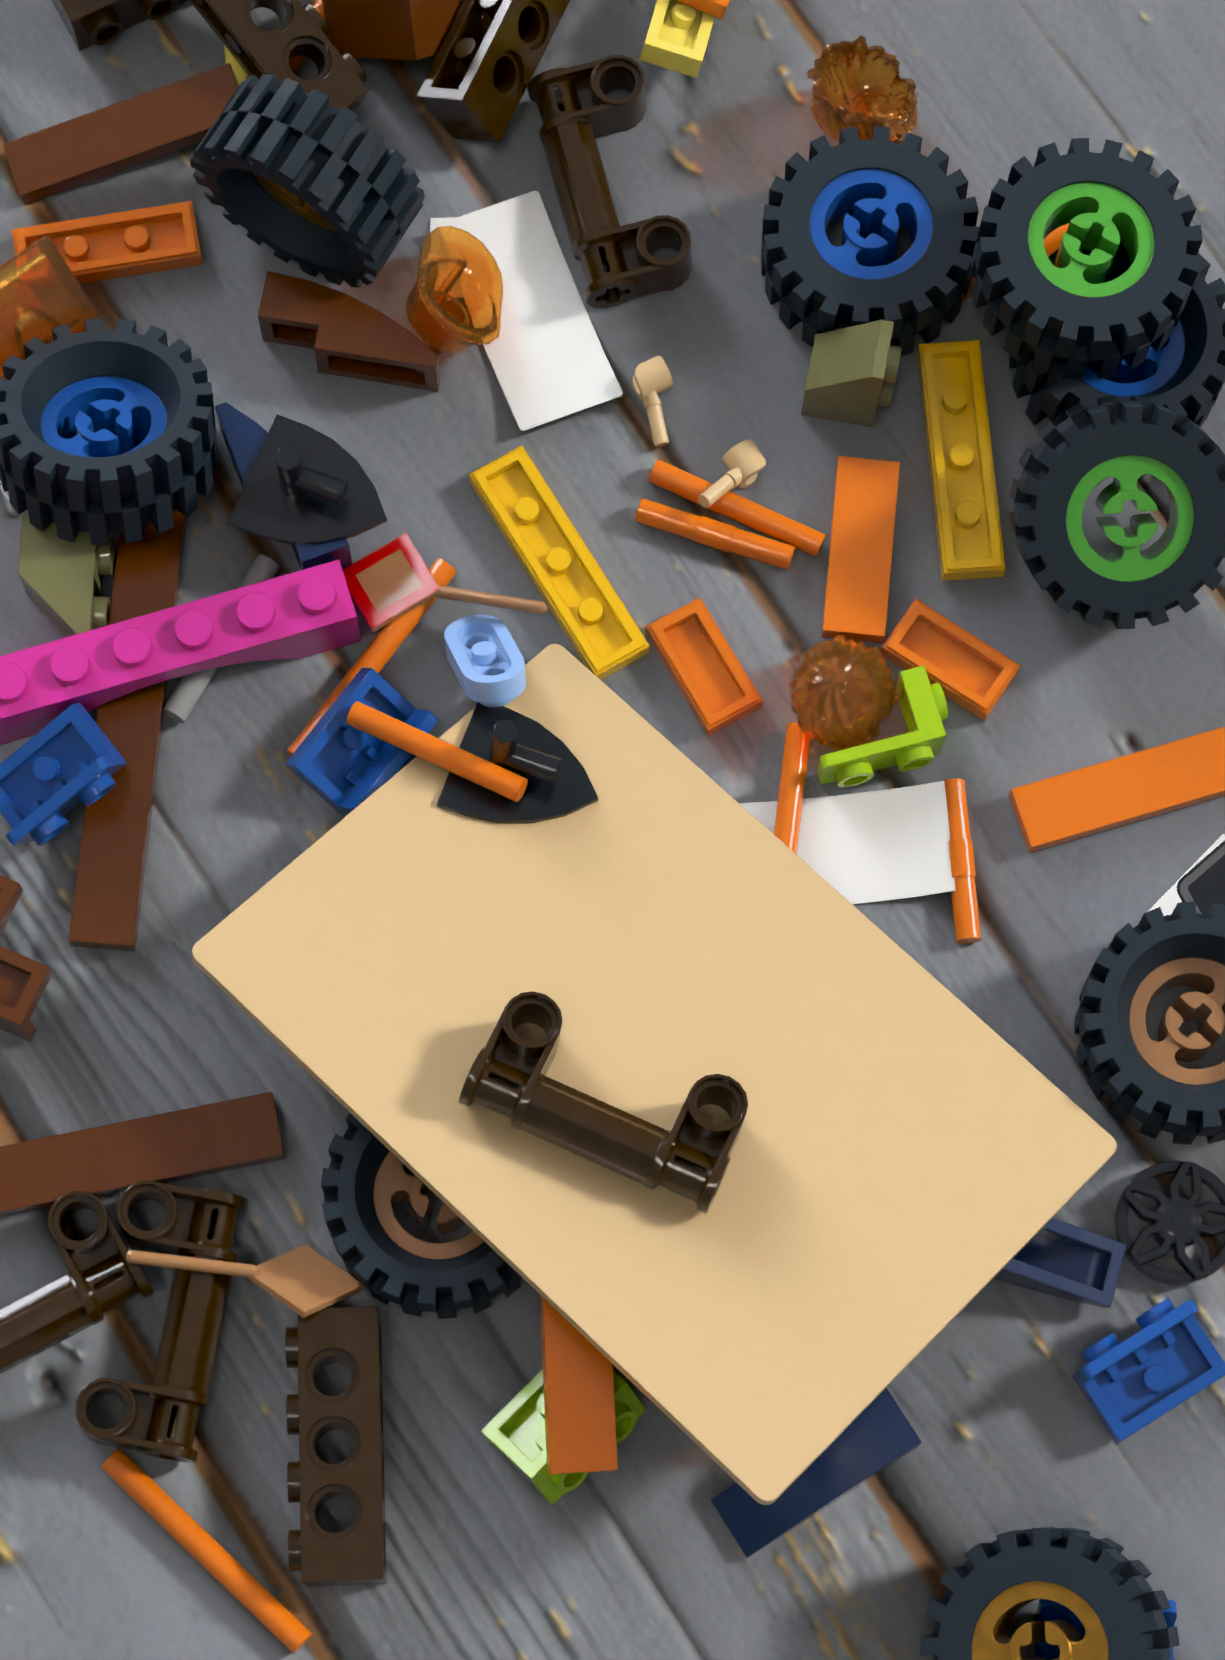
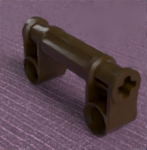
M612 55L601 60L569 68L550 69L533 77L528 83L527 92L531 101L537 103L543 126L540 128L539 135L547 156L573 256L583 266L588 284L584 292L588 306L593 308L614 307L630 299L680 287L689 278L692 269L689 230L678 218L669 215L655 216L647 220L620 226L596 137L632 129L643 119L646 105L644 73L640 65L630 57ZM614 89H624L631 92L628 96L616 99L606 95ZM558 105L561 106L562 112L559 110ZM660 247H669L678 252L674 257L662 260L650 255L653 250ZM603 264L606 265L608 273L604 271Z
M534 991L520 993L511 998L504 1007L486 1046L481 1049L470 1069L459 1097V1103L469 1107L475 1102L510 1118L511 1126L518 1130H523L639 1182L652 1190L658 1186L671 1190L697 1203V1210L706 1214L731 1160L729 1156L738 1139L746 1116L748 1100L746 1092L740 1083L730 1076L721 1074L706 1075L697 1080L690 1089L672 1130H665L547 1077V1071L556 1055L563 1022L561 1010L553 999L545 994ZM525 1023L536 1024L547 1035L540 1040L529 1041L518 1036L514 1028ZM710 1104L720 1106L727 1112L730 1120L721 1124L708 1122L702 1118L698 1108Z
M140 1181L129 1186L122 1193L117 1205V1217L124 1238L132 1245L141 1249L178 1256L236 1262L238 1255L232 1251L239 1213L247 1210L249 1200L240 1195L206 1188L191 1189L155 1181ZM144 1200L159 1202L167 1212L165 1221L158 1228L151 1231L140 1230L129 1220L132 1208ZM218 1215L214 1237L212 1240H209L212 1217ZM175 1269L151 1385L113 1378H99L88 1383L80 1391L76 1401L75 1415L82 1432L91 1441L101 1445L135 1450L140 1454L151 1457L196 1463L198 1452L192 1446L200 1408L206 1407L209 1401V1390L232 1281L231 1275ZM102 1395L117 1396L126 1405V1414L123 1420L111 1429H100L88 1420V1410L91 1403ZM174 1410H178L173 1437L168 1438L172 1413Z
M86 1191L66 1193L57 1199L50 1209L48 1217L49 1230L69 1272L0 1309V1374L93 1324L96 1325L103 1321L104 1312L138 1294L145 1298L154 1294L141 1265L127 1262L126 1253L132 1250L128 1241H124L109 1211L99 1198ZM82 1208L97 1212L98 1227L93 1235L81 1241L71 1240L66 1237L64 1231L65 1221L71 1213Z

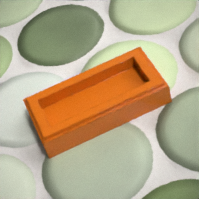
M701 598L646 626L645 634L707 737L762 708L763 700Z
M918 599L914 600L882 646L880 655L904 670L924 665L930 685L939 683L947 698L984 722L1021 667V665Z

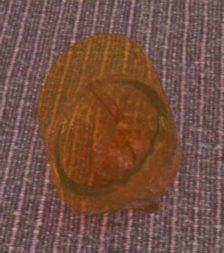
M453 226L437 227L425 236L420 251L417 280L408 295L405 311L414 331L436 355L442 352L461 353L473 344L489 345L499 337L503 284L502 274L495 258L480 240L469 232Z

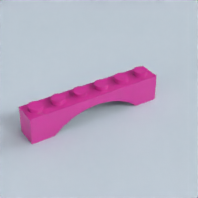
M340 560L0 656V745L36 735L72 704L81 703L88 712L141 688L191 673L245 662L302 659L361 642L357 615Z

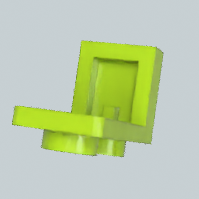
M924 665L900 671L894 692L907 733L822 755L816 772L820 785L836 782L840 788L852 787L872 779L874 771L897 766L901 772L913 771L923 768L935 760L934 756L941 753L946 738L942 721L948 719V708L941 685L939 683L930 685Z

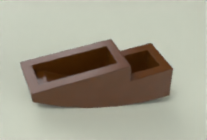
M267 271L258 312L263 341L314 349L318 373L438 392L440 385L438 355L413 333L379 310L343 292L306 279Z

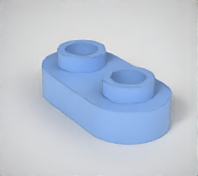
M471 615L452 622L446 628L444 638L447 659L468 698L484 706L500 707L510 703L514 698L523 693L527 686L524 658L502 620L489 615Z

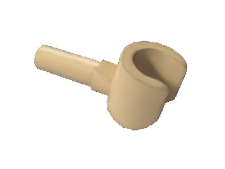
M655 356L637 365L632 378V386L638 398L643 401L645 409H647L654 446L662 447L669 444L661 401L657 394L673 387V381L663 358Z
M753 440L742 441L724 454L722 461L729 471L698 496V502L703 508H709L728 491L736 488L738 485L744 489L750 487L755 482L758 472L766 466V460Z

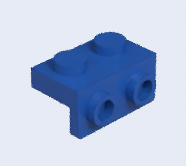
M362 667L285 764L338 813L347 815L398 773L404 764H408L417 757L347 725L346 719L352 705L356 701L361 702L428 734L438 722V718L429 710L414 708L372 668Z
M81 703L70 705L0 764V813L13 828L5 835L13 846L35 841L38 846H41L54 838L69 824L64 815L81 801L88 807L104 797L117 784L111 776L127 764Z
M1167 1298L1135 1319L1142 1329L1122 1343L1112 1333L1080 1354L1087 1365L1082 1367L1072 1377L1116 1445L1225 1376V1362L1194 1317V1314L1199 1309L1192 1299L1175 1308L1171 1300Z

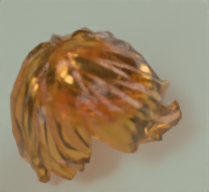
M859 36L853 42L841 41L840 43L826 45L825 49L822 50L821 57L815 59V67L807 71L808 78L813 79V106L811 108L818 126L824 130V133L830 139H836L837 141L840 140V130L857 127L859 140H872L874 126L891 128L889 142L896 139L903 140L906 133L912 131L917 126V98L919 93L915 89L916 83L912 78H900V62L896 60V56L885 53L884 47L879 45L868 48L864 36Z
M840 635L831 641L823 640L815 643L813 647L805 650L802 654L801 662L794 667V674L790 678L791 681L789 683L791 711L797 715V723L803 734L807 735L816 744L825 745L838 751L872 742L871 737L879 736L880 729L878 727L881 721L890 715L894 704L898 700V697L895 695V681L892 679V670L886 667V659L883 658L881 651L877 647L866 646L858 637L846 641L845 637Z

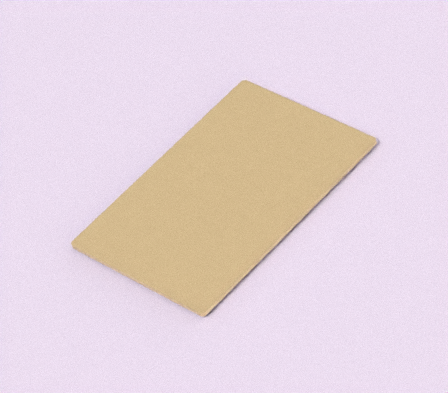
M551 644L525 664L527 686L522 694L504 705V707L537 721L564 742L584 767L598 796L597 802L567 816L536 823H494L467 817L437 806L449 771L419 757H415L196 942L192 949V960L202 972L756 1502L762 1505H770L795 1482L1112 1158L1117 1149V1143L1104 1128L568 650L559 644ZM475 708L441 735L439 739L460 747ZM534 991L545 994L553 999L561 1010L563 1022L556 1055L547 1071V1077L665 1130H672L687 1095L697 1080L706 1075L721 1074L730 1076L740 1083L746 1092L748 1100L746 1116L738 1139L729 1156L731 1160L706 1214L697 1210V1203L671 1190L662 1186L652 1190L639 1182L523 1130H518L511 1126V1119L475 1102L469 1107L459 1103V1097L470 1069L481 1049L486 1046L504 1007L511 998L520 993ZM525 1023L514 1028L518 1036L529 1041L540 1040L547 1035L536 1024ZM710 1104L698 1108L702 1118L708 1122L721 1124L730 1120L727 1112L720 1106Z

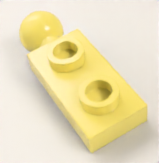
M657 0L639 60L697 78L715 17L676 0Z

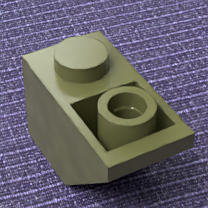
M878 320L815 334L801 415L873 428L878 406L890 408L898 373L902 347L890 345L894 322Z
M22 514L18 575L27 595L68 637L107 626L111 603L109 597H102L103 575H113L114 539L109 538L108 545H91L89 532L79 531L75 541L70 542L58 538L56 523L52 522L44 531H41L30 524L29 514Z

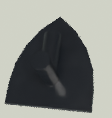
M277 414L230 516L228 525L258 537L287 544H323L355 537L387 522V518L375 486L354 457L332 438L307 425Z
M477 702L459 748L527 778L526 790L522 798L515 802L449 772L437 806L467 817L494 823H536L567 816L597 802L598 796L582 764L564 742L544 726L504 706L488 707Z

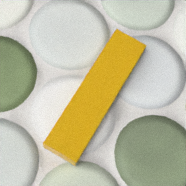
M980 340L919 344L917 360L942 581L1003 577L1006 566Z
M521 445L469 474V483L583 664L600 680H603L649 654L650 645L524 447Z

